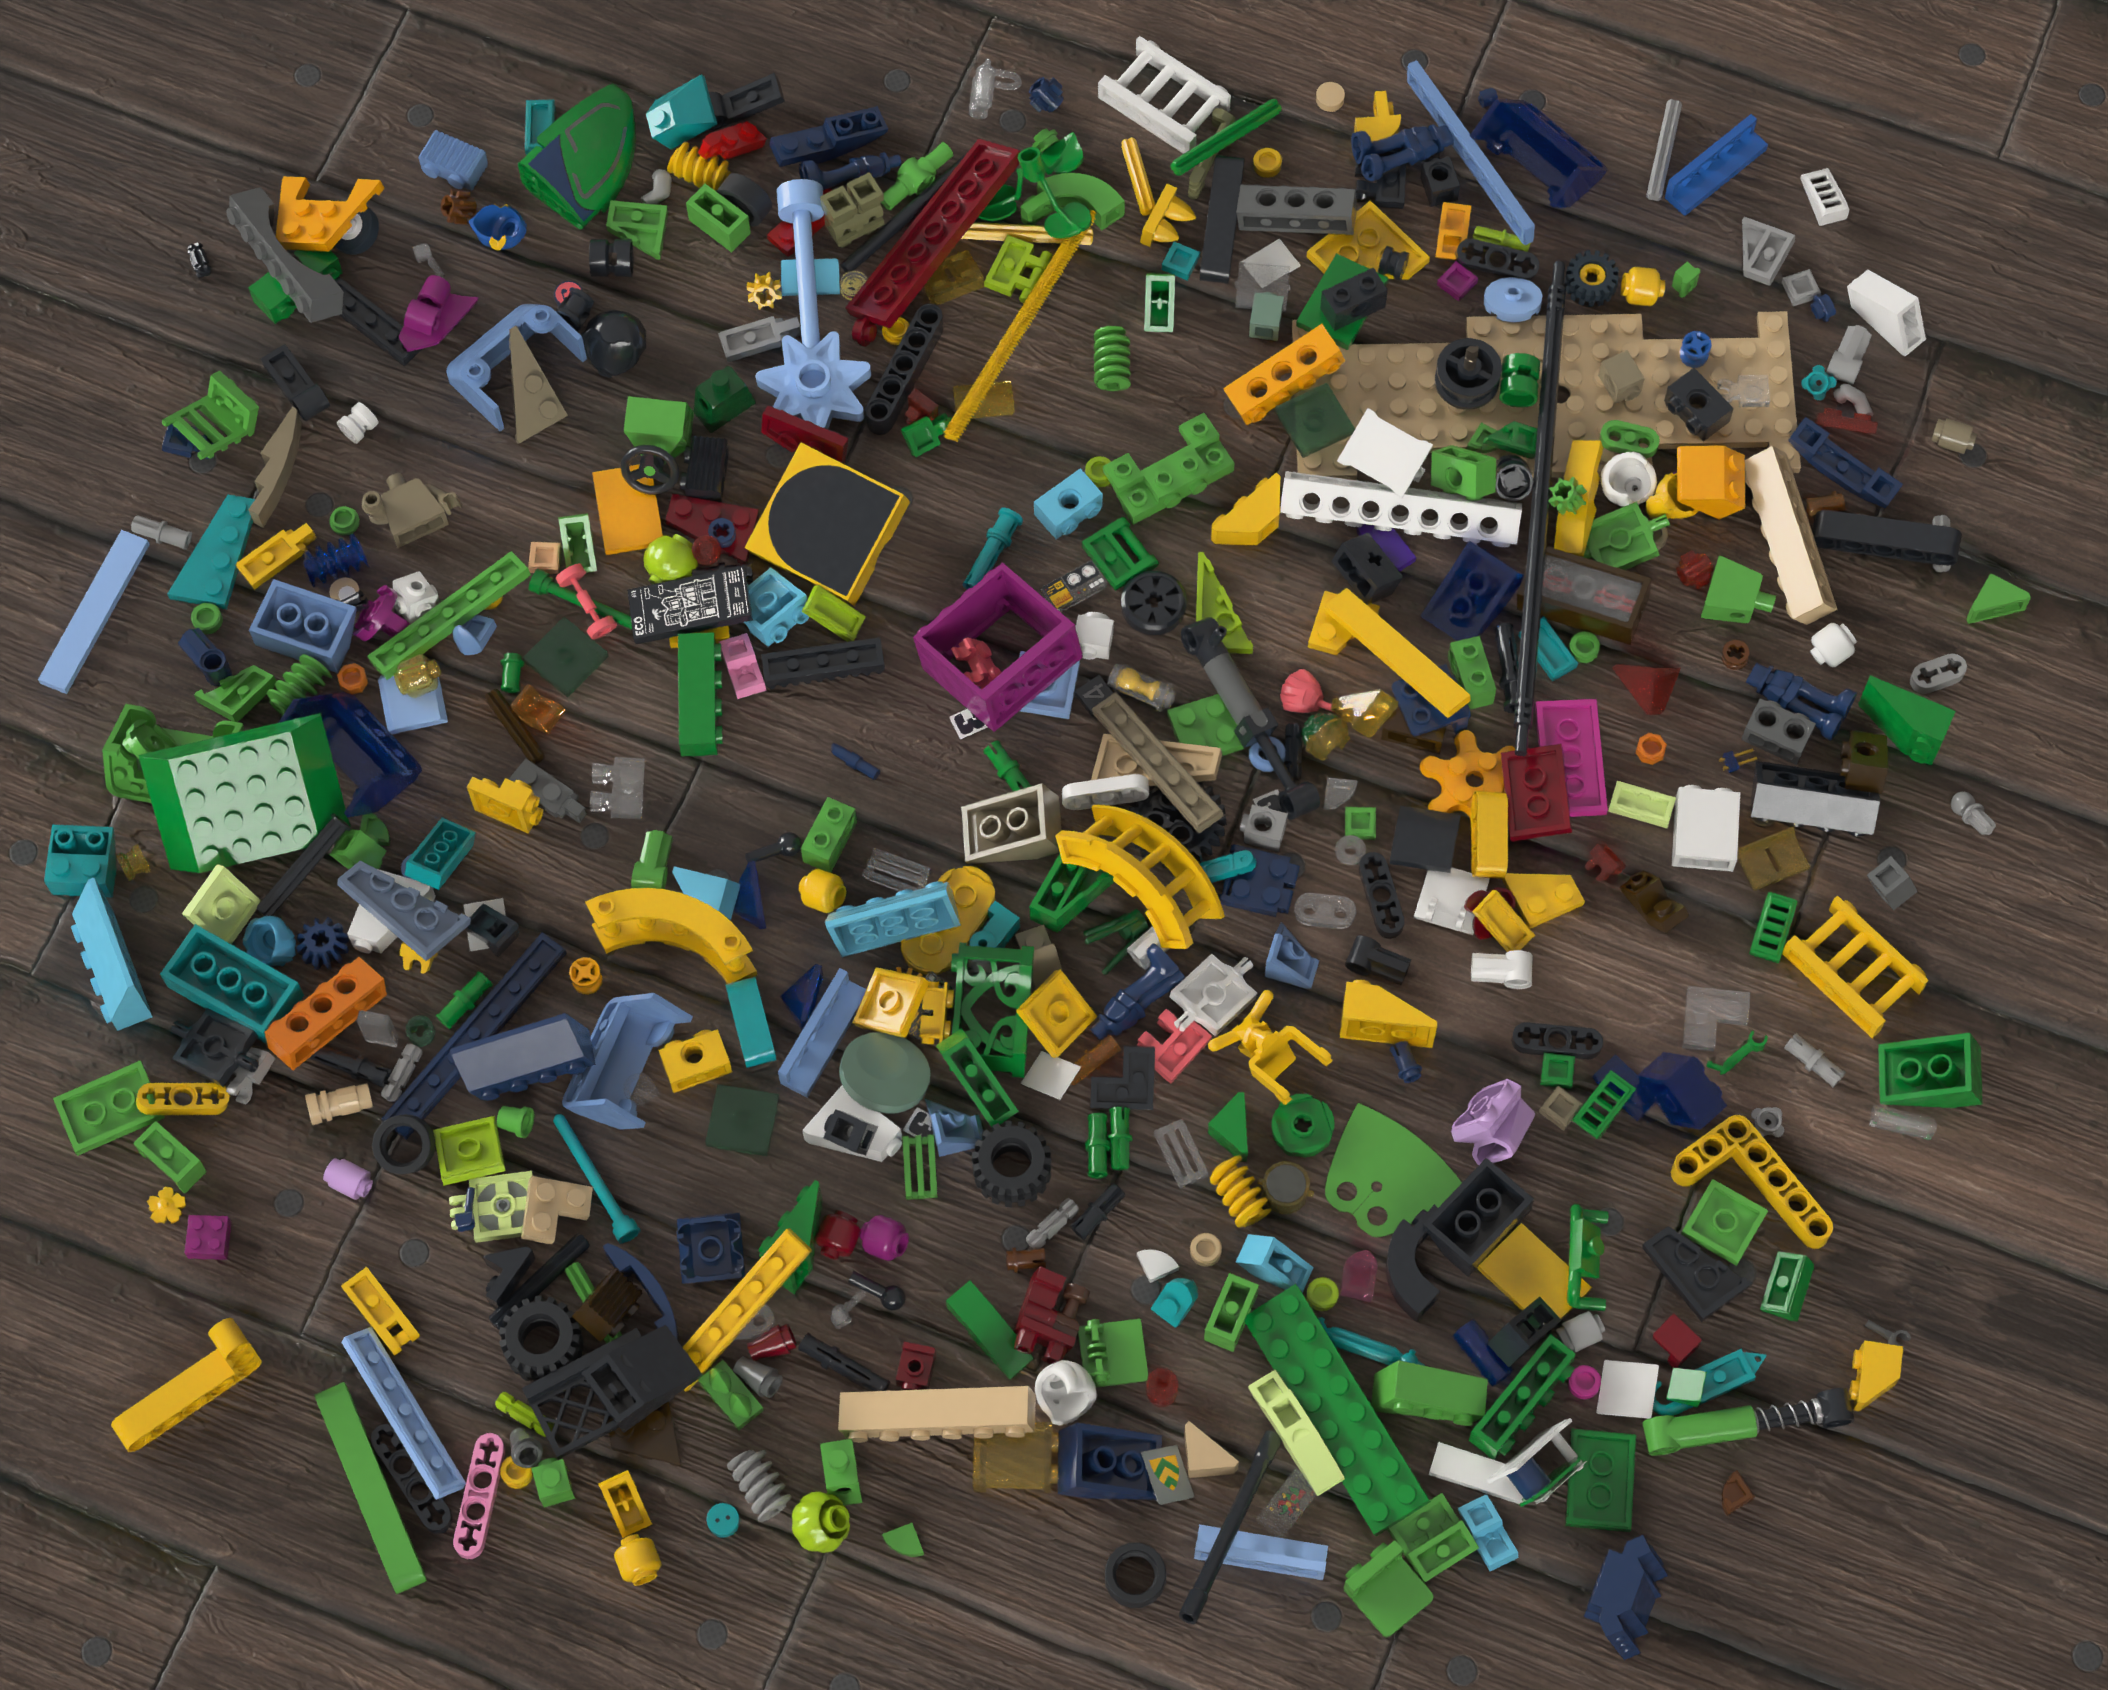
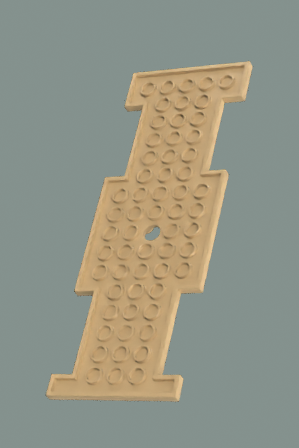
M1787 311L1758 312L1756 317L1758 338H1710L1712 347L1709 358L1703 366L1695 369L1734 409L1730 422L1704 442L1697 435H1693L1688 431L1685 422L1678 415L1672 414L1664 401L1668 386L1693 369L1686 366L1680 359L1683 339L1643 340L1641 314L1564 315L1559 385L1568 389L1570 397L1564 403H1557L1551 477H1564L1573 440L1600 441L1603 425L1611 420L1624 421L1653 429L1660 439L1658 449H1677L1680 446H1726L1728 448H1769L1773 446L1787 454L1792 472L1799 473L1801 469L1800 453L1788 441L1797 428ZM1546 315L1532 316L1529 320L1515 323L1497 319V316L1466 318L1467 338L1478 339L1492 346L1498 353L1501 363L1505 356L1513 353H1526L1539 359L1540 374L1537 381L1539 384L1537 402L1532 406L1523 408L1511 407L1500 401L1502 377H1500L1499 388L1495 397L1485 406L1466 410L1453 407L1445 402L1436 390L1435 373L1438 357L1441 351L1450 343L1352 344L1349 350L1338 346L1345 359L1340 368L1331 374H1325L1317 379L1311 388L1294 394L1297 473L1357 481V469L1352 466H1345L1337 462L1367 408L1374 411L1382 420L1412 437L1433 444L1429 453L1450 445L1467 449L1468 443L1481 422L1497 431L1513 421L1538 428ZM1292 320V343L1308 333L1296 326L1297 320ZM1628 350L1645 379L1642 391L1636 398L1630 401L1622 400L1615 404L1598 376L1602 361ZM1317 357L1308 358L1304 364L1310 365L1314 363ZM1691 404V406L1694 408H1702L1698 404ZM1616 436L1610 437V439L1613 441L1619 440V438ZM1645 443L1639 444V446L1642 448L1648 447V445ZM1501 449L1489 453H1481L1496 458V461L1505 455H1517ZM1603 449L1597 470L1599 476H1601L1604 465L1620 453ZM1518 455L1526 461L1534 478L1535 458L1529 459ZM1652 457L1647 458L1649 463L1653 466Z

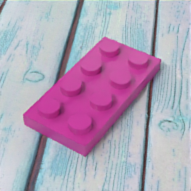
M1597 699L1536 701L1535 712L1539 747L1562 744L1570 816L1607 815L1608 808Z

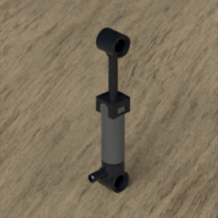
M1207 617L1184 626L1181 629L1183 646L1188 653L1196 655L1237 724L1234 732L1243 748L1258 742L1283 784L1285 790L1278 795V804L1281 812L1288 813L1287 819L1293 820L1318 809L1320 806V796L1315 786L1309 781L1300 784L1295 783L1270 741L1269 736L1278 727V723L1269 708H1261L1223 644L1222 640L1227 634V629L1224 626H1219L1218 622L1212 617Z

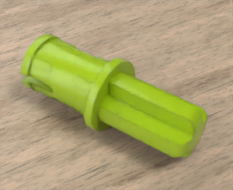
M1476 226L1473 239L1525 252H1528L1530 243L1524 246L1516 235L1506 233V229L1502 232Z

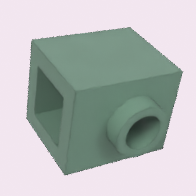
M1271 292L1255 293L1249 337L1278 341L1284 296H1277Z

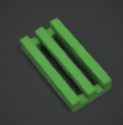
M934 1134L928 1135V1137L917 1135L915 1138L902 1136L906 1200L938 1198ZM922 1145H928L931 1191L924 1190ZM910 1146H916L918 1192H912Z

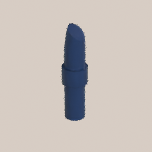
M832 743L831 753L844 761L847 766L860 771L872 780L877 779L880 774L878 768L863 760V757L857 753Z

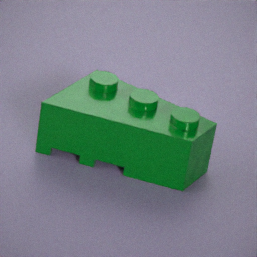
M1059 854L1029 906L1030 920L1040 925L1044 924L1046 928L1058 933L1114 883V876L1101 869L1096 872L1079 865L1063 864Z

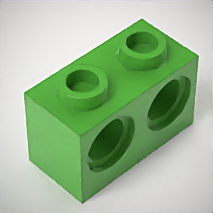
M1480 636L1451 642L1448 653L1449 664L1458 685L1471 695V701L1467 703L1469 709L1494 704L1496 686Z
M827 797L801 847L804 863L830 873L832 872L857 824L855 808Z

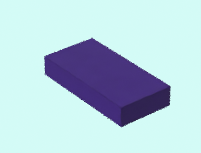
M1363 524L1362 527L1357 528L1359 536L1366 533L1371 535L1399 572L1416 562V556L1393 528L1391 531H1381L1375 529L1374 525Z

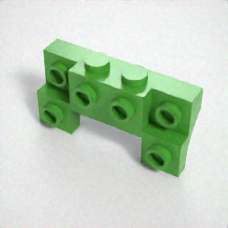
M1205 413L1179 425V432L1188 446L1140 471L1129 453L1103 466L1104 474L1112 485L1123 511L1133 525L1166 507H1175L1186 496L1201 493L1207 485L1234 471L1235 463L1219 441L1220 435Z

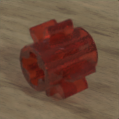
M1691 550L1680 556L1681 561L1678 562L1680 566L1676 567V572L1680 581L1685 586L1695 585L1699 589L1710 583V574L1714 572V568L1706 554L1697 553L1695 555L1694 551Z

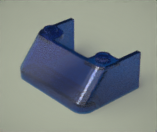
M1496 99L1470 134L1473 140H1485L1487 142L1486 147L1494 154H1510L1548 186L1547 192L1550 195L1548 199L1551 202L1550 205L1554 208H1570L1595 186L1608 171L1607 167L1538 108L1524 100Z
M340 692L294 699L278 722L321 713L333 761L359 787L353 793V800L344 812L347 818L378 812L415 782L422 772V767L417 760L351 694Z

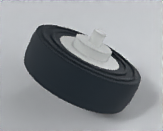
M369 207L365 212H358L350 221L352 227L335 245L338 250L346 254L357 255L365 252L373 245L378 236L379 221L376 214Z

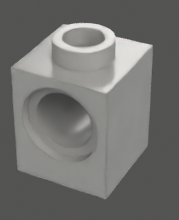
M1252 804L1250 814L1244 813L1240 825V831L1244 832L1243 843L1279 852L1287 826L1288 813ZM1266 824L1270 829L1268 831H1259L1255 826Z

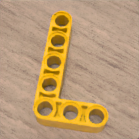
M1741 1115L1730 1116L1676 1156L1671 1169V1177L1676 1184L1683 1187L1691 1186L1732 1157L1804 1245L1812 1249H1819L1827 1243L1832 1234L1833 1222L1746 1117ZM1731 1128L1739 1129L1743 1137L1735 1138L1730 1135L1728 1130ZM1713 1146L1718 1150L1719 1154L1716 1156L1708 1155L1704 1147ZM1756 1152L1762 1156L1763 1161L1754 1162L1748 1154ZM1689 1164L1693 1167L1694 1172L1691 1174L1684 1173L1679 1165ZM1778 1177L1782 1180L1783 1186H1773L1769 1178ZM1789 1202H1799L1804 1210H1793L1789 1206ZM1813 1225L1819 1226L1823 1230L1824 1235L1816 1236L1812 1234L1809 1227Z
M233 1318L223 1319L209 1330L208 1335L217 1347L215 1351L112 1421L111 1427L128 1452L141 1449L250 1375L261 1365L262 1360Z

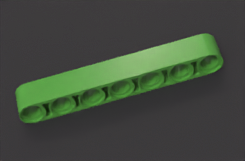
M345 1382L315 1394L314 1396L395 1593L400 1594L426 1582L427 1578Z

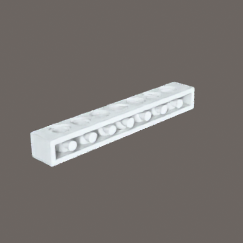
M1289 471L1285 473L1280 513H1286V517L1292 519H1303L1304 516L1315 517L1316 521L1322 523H1332L1333 520L1345 521V525L1351 527H1362V524L1374 525L1375 529L1381 531H1391L1392 528L1404 529V533L1410 535H1421V532L1433 533L1434 537L1440 539H1450L1451 536L1463 537V541L1469 543H1480V540L1492 541L1493 545L1499 547H1509L1510 544L1517 545L1522 512V503L1489 498L1470 501L1465 499V496L1415 488H1408L1403 498H1401L1384 484ZM1308 493H1315L1319 496L1320 501L1317 504H1309L1305 501L1304 496ZM1337 497H1345L1350 504L1346 508H1338L1333 501ZM1367 501H1374L1378 504L1379 509L1375 512H1367L1363 508V504ZM1396 505H1404L1409 512L1405 516H1397L1393 513L1392 509ZM1426 509H1433L1438 513V517L1434 520H1426L1422 516V512ZM1456 513H1463L1467 516L1468 520L1464 524H1456L1452 521L1451 517ZM1486 517H1493L1498 523L1493 528H1485L1481 521Z

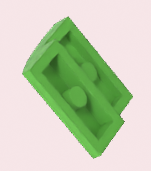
M1443 1493L1435 1496L1430 1500V1503L1387 1529L1393 1540L1402 1547L1403 1555L1424 1583L1479 1549L1462 1520L1459 1521Z

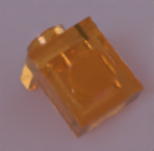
M529 684L525 686L511 704V708L524 724L546 734L551 731L566 712L561 704L540 696L536 689Z

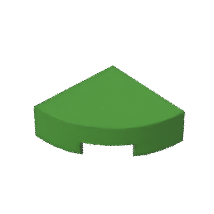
M1481 422L1468 443L1467 450L1477 453H1489L1497 450L1498 448L1483 444L1484 439L1497 430Z
M363 811L360 830L377 837L379 845L390 846V835L385 824L375 814Z
M913 1523L882 1534L888 1547L897 1553L909 1557L924 1555Z

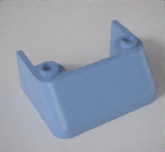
M522 304L451 361L447 367L446 373L449 383L499 431L504 429L499 406L481 389L490 381L491 370L511 354L509 349V329L517 326L525 341L535 333L544 334L551 332L582 362L587 359L582 336L547 305Z
M655 993L611 999L604 1007L591 1035L596 1065L586 1067V1070L582 1073L573 1074L562 1100L563 1107L573 1113L619 1130L644 1128L646 1122L637 1117L636 1103L630 1100L633 1090L652 1048L668 1043L673 1037L674 1025L691 1022L693 1016Z

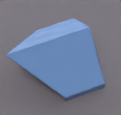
M1281 922L1275 932L1268 954L1265 977L1310 989L1319 960L1312 958Z
M925 1099L939 1157L974 1149L977 1140H982L983 1129L979 1115L970 1116Z

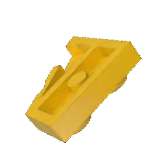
M1324 591L1308 641V648L1337 655L1346 647L1350 639L1355 638L1325 611V604L1338 594ZM1372 603L1367 605L1375 613H1379V605Z
M1507 873L1505 878L1502 879L1506 888L1513 893L1515 905L1525 924L1530 929L1579 908L1585 902L1571 875Z

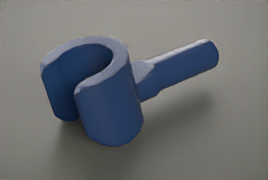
M1488 88L1479 92L1478 101L1482 108L1492 105L1493 109L1506 124L1511 121V118L1500 106L1501 104L1498 102V95L1495 89Z
M472 1187L467 1188L465 1212L455 1214V1222L459 1232L472 1230L475 1227L473 1214L475 1188Z

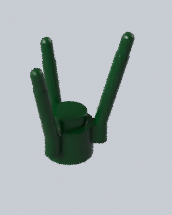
M1135 909L1128 914L1125 913L1114 920L1084 931V936L1086 937L1093 935L1085 939L1086 944L1098 941L1116 931L1120 933L1123 939H1131L1102 970L1103 975H1107L1128 954L1127 948L1139 939L1144 932L1148 931L1149 927L1141 912Z

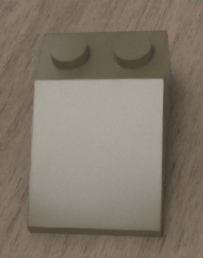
M1038 784L961 807L964 853L967 864L1032 860L1060 853L1055 836L1062 831L1059 796L1044 784Z

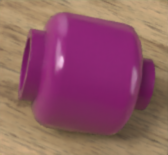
M877 1215L869 1222L863 1224L860 1239L866 1253L886 1261H891L897 1256L899 1257L904 1254L908 1246L909 1235L906 1233L905 1226L901 1222L883 1215Z

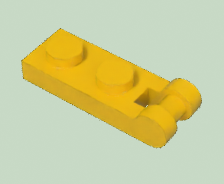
M367 1267L341 1285L343 1291L394 1356L402 1351L401 1347L408 1341L414 1342L420 1337L410 1321ZM399 1324L403 1330L392 1337L389 1330Z

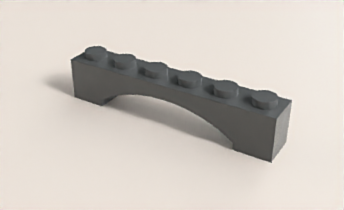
M259 187L230 195L229 208L227 209V217L230 224L235 225L239 230L242 239L253 248L256 257L267 266L270 275L273 278L275 277L281 284L284 293L292 298L298 311L303 313L310 323L342 314L343 290L330 274L322 275L297 261L283 248L275 237L271 228L274 221V203L265 191Z

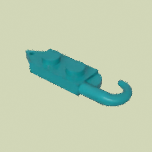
M1739 1349L1695 1369L1707 1372L1699 1405L1754 1381L1756 1378L1755 1373L1767 1355L1747 1353ZM1657 1381L1655 1393L1662 1386L1661 1381ZM1654 1397L1652 1411L1661 1416H1674L1693 1406L1678 1402L1663 1405Z

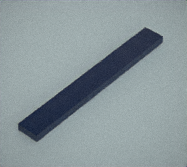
M542 932L381 1118L384 1122L390 1117L404 1114L418 1116L424 1120L461 1077L450 1049L498 1034L567 954L566 949ZM400 1126L394 1129L395 1132L406 1140L415 1131L408 1126Z

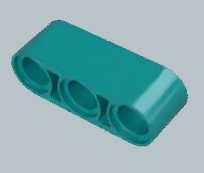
M752 977L725 984L746 1068L776 1061L756 978Z

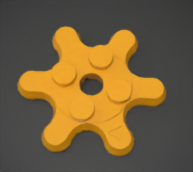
M1464 730L1459 732L1454 739L1457 750L1455 757L1450 760H1443L1435 756H1428L1421 761L1420 771L1425 777L1437 780L1442 788L1440 795L1429 803L1428 810L1446 813L1463 811L1470 817L1471 821V802L1474 791L1505 793L1501 753L1515 751V747L1505 746L1497 753H1484L1477 746L1476 736L1471 731ZM1474 774L1481 778L1483 784L1479 787H1472L1467 784L1466 778Z

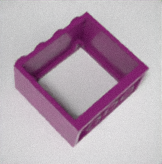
M1003 562L997 568L987 572L979 583L973 588L967 589L961 598L951 606L944 608L937 618L928 625L921 627L913 637L923 670L993 732L999 729L1083 657L1075 624ZM1012 610L1043 638L981 690L949 662L954 657L951 648H959V643L967 637L976 639L1004 614Z

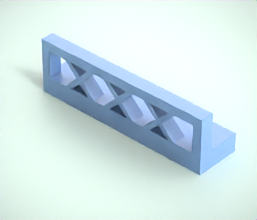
M1199 1524L1194 1559L1206 1561L1221 1528ZM1238 1531L1223 1564L1323 1580L1328 1546Z

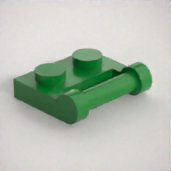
M1125 517L1117 519L1082 541V548L1115 591L1126 585L1134 576L1142 572L1152 571L1159 565L1158 559L1153 554L1150 555L1132 532L1130 529L1131 524ZM1121 535L1140 561L1134 564L1114 536Z

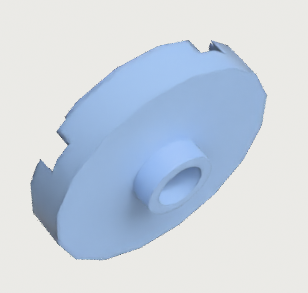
M1516 277L1500 278L1486 288L1484 306L1488 313L1496 314L1497 319L1514 323L1523 322L1531 319L1533 314L1536 313L1537 315L1540 312L1543 296L1540 288L1531 281Z

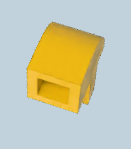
M1376 91L1373 103L1374 117L1355 118L1354 133L1365 131L1372 141L1399 133L1401 114L1394 115L1393 102L1387 101L1386 91Z

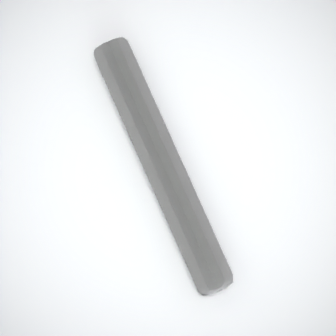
M1670 99L1666 104L1646 194L1649 200L1660 201L1662 198L1682 103L1679 100Z

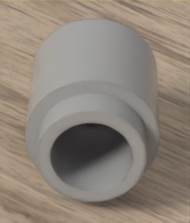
M1587 1311L1562 1323L1561 1328L1556 1329L1555 1333L1560 1342L1576 1353L1603 1340L1601 1333L1605 1332V1327L1598 1314L1592 1316Z

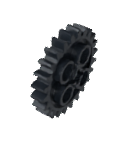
M1203 781L1197 782L1204 789ZM1152 786L1153 790L1149 791V796L1145 800L1134 802L1136 807H1129V811L1137 813L1157 825H1162V828L1176 839L1188 838L1187 841L1180 843L1200 863L1203 862L1201 854L1204 852L1207 855H1213L1211 845L1219 847V837L1225 836V829L1223 827L1227 825L1226 816L1224 815L1226 814L1225 807L1221 804L1220 795H1214L1212 786L1205 788L1204 791L1218 805L1224 816L1201 833H1195L1197 831L1174 805H1166L1170 800L1157 786ZM1133 843L1135 849L1140 848L1142 857L1150 854V852Z

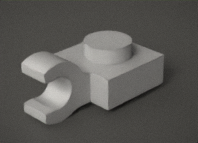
M251 1047L246 1056L258 1060V1068L254 1067L256 1071L250 1072L239 1066L233 1072L236 1077L230 1082L226 1092L237 1096L235 1099L237 1102L247 1104L250 1101L253 1093L252 1084L261 1083L276 1059L267 1051Z

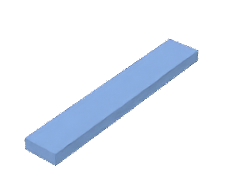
M123 530L120 531L38 679L40 684L65 694L68 693L150 545L148 540Z
M369 1327L345 1336L341 1343L435 1499L437 1500L463 1489L466 1485L465 1480L373 1328Z

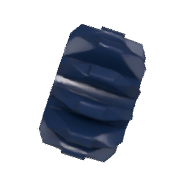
M315 917L314 926L311 927L304 924L303 929L306 933L297 934V940L301 944L296 949L299 955H303L302 960L305 964L312 963L316 970H319L322 964H325L326 968L331 970V962L335 960L337 963L342 964L343 959L340 954H347L349 952V948L346 945L349 942V937L347 933L343 932L342 924L337 923L333 925V921L329 917L321 924L320 920Z

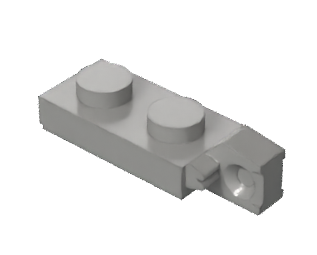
M772 316L725 330L718 334L728 363L781 347L784 336L789 335L795 338L801 335V326L797 317L783 321L782 318L775 319Z

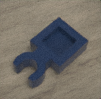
M172 424L167 427L162 444L163 452L191 458L193 451L200 452ZM191 426L192 428H194V429L198 432V428H197V427ZM205 434L202 435L207 442L214 444Z

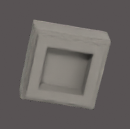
M1810 269L1783 277L1782 284L1792 306L1812 301L1816 295L1821 296V291Z

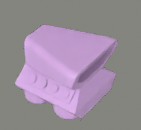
M1506 1079L1482 1088L1470 1100L1466 1112L1454 1122L1451 1133L1454 1142L1475 1143L1472 1156L1478 1165L1485 1158L1492 1163L1511 1158L1515 1154L1535 1117V1112L1521 1098V1085Z

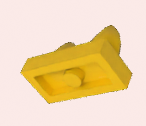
M1166 184L1143 227L1140 243L1151 247L1153 241L1173 242L1178 240L1179 236L1176 229L1165 218L1175 221L1196 219L1191 207L1176 196V187Z

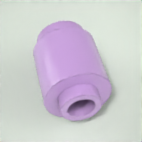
M334 1158L327 1166L323 1176V1180L328 1182L330 1188L354 1200L359 1199L361 1196L365 1197L373 1184L369 1171L345 1159L339 1160Z

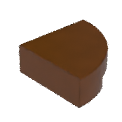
M1738 1470L1729 1476L1722 1490L1721 1501L1727 1516L1755 1498Z

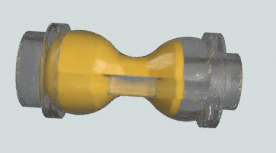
M1116 663L1107 682L1108 686L1113 687L1114 692H1121L1150 704L1160 712L1165 707L1169 709L1176 696V692L1172 691L1173 684H1166L1137 672L1135 669L1130 668L1128 664H1123L1122 666Z

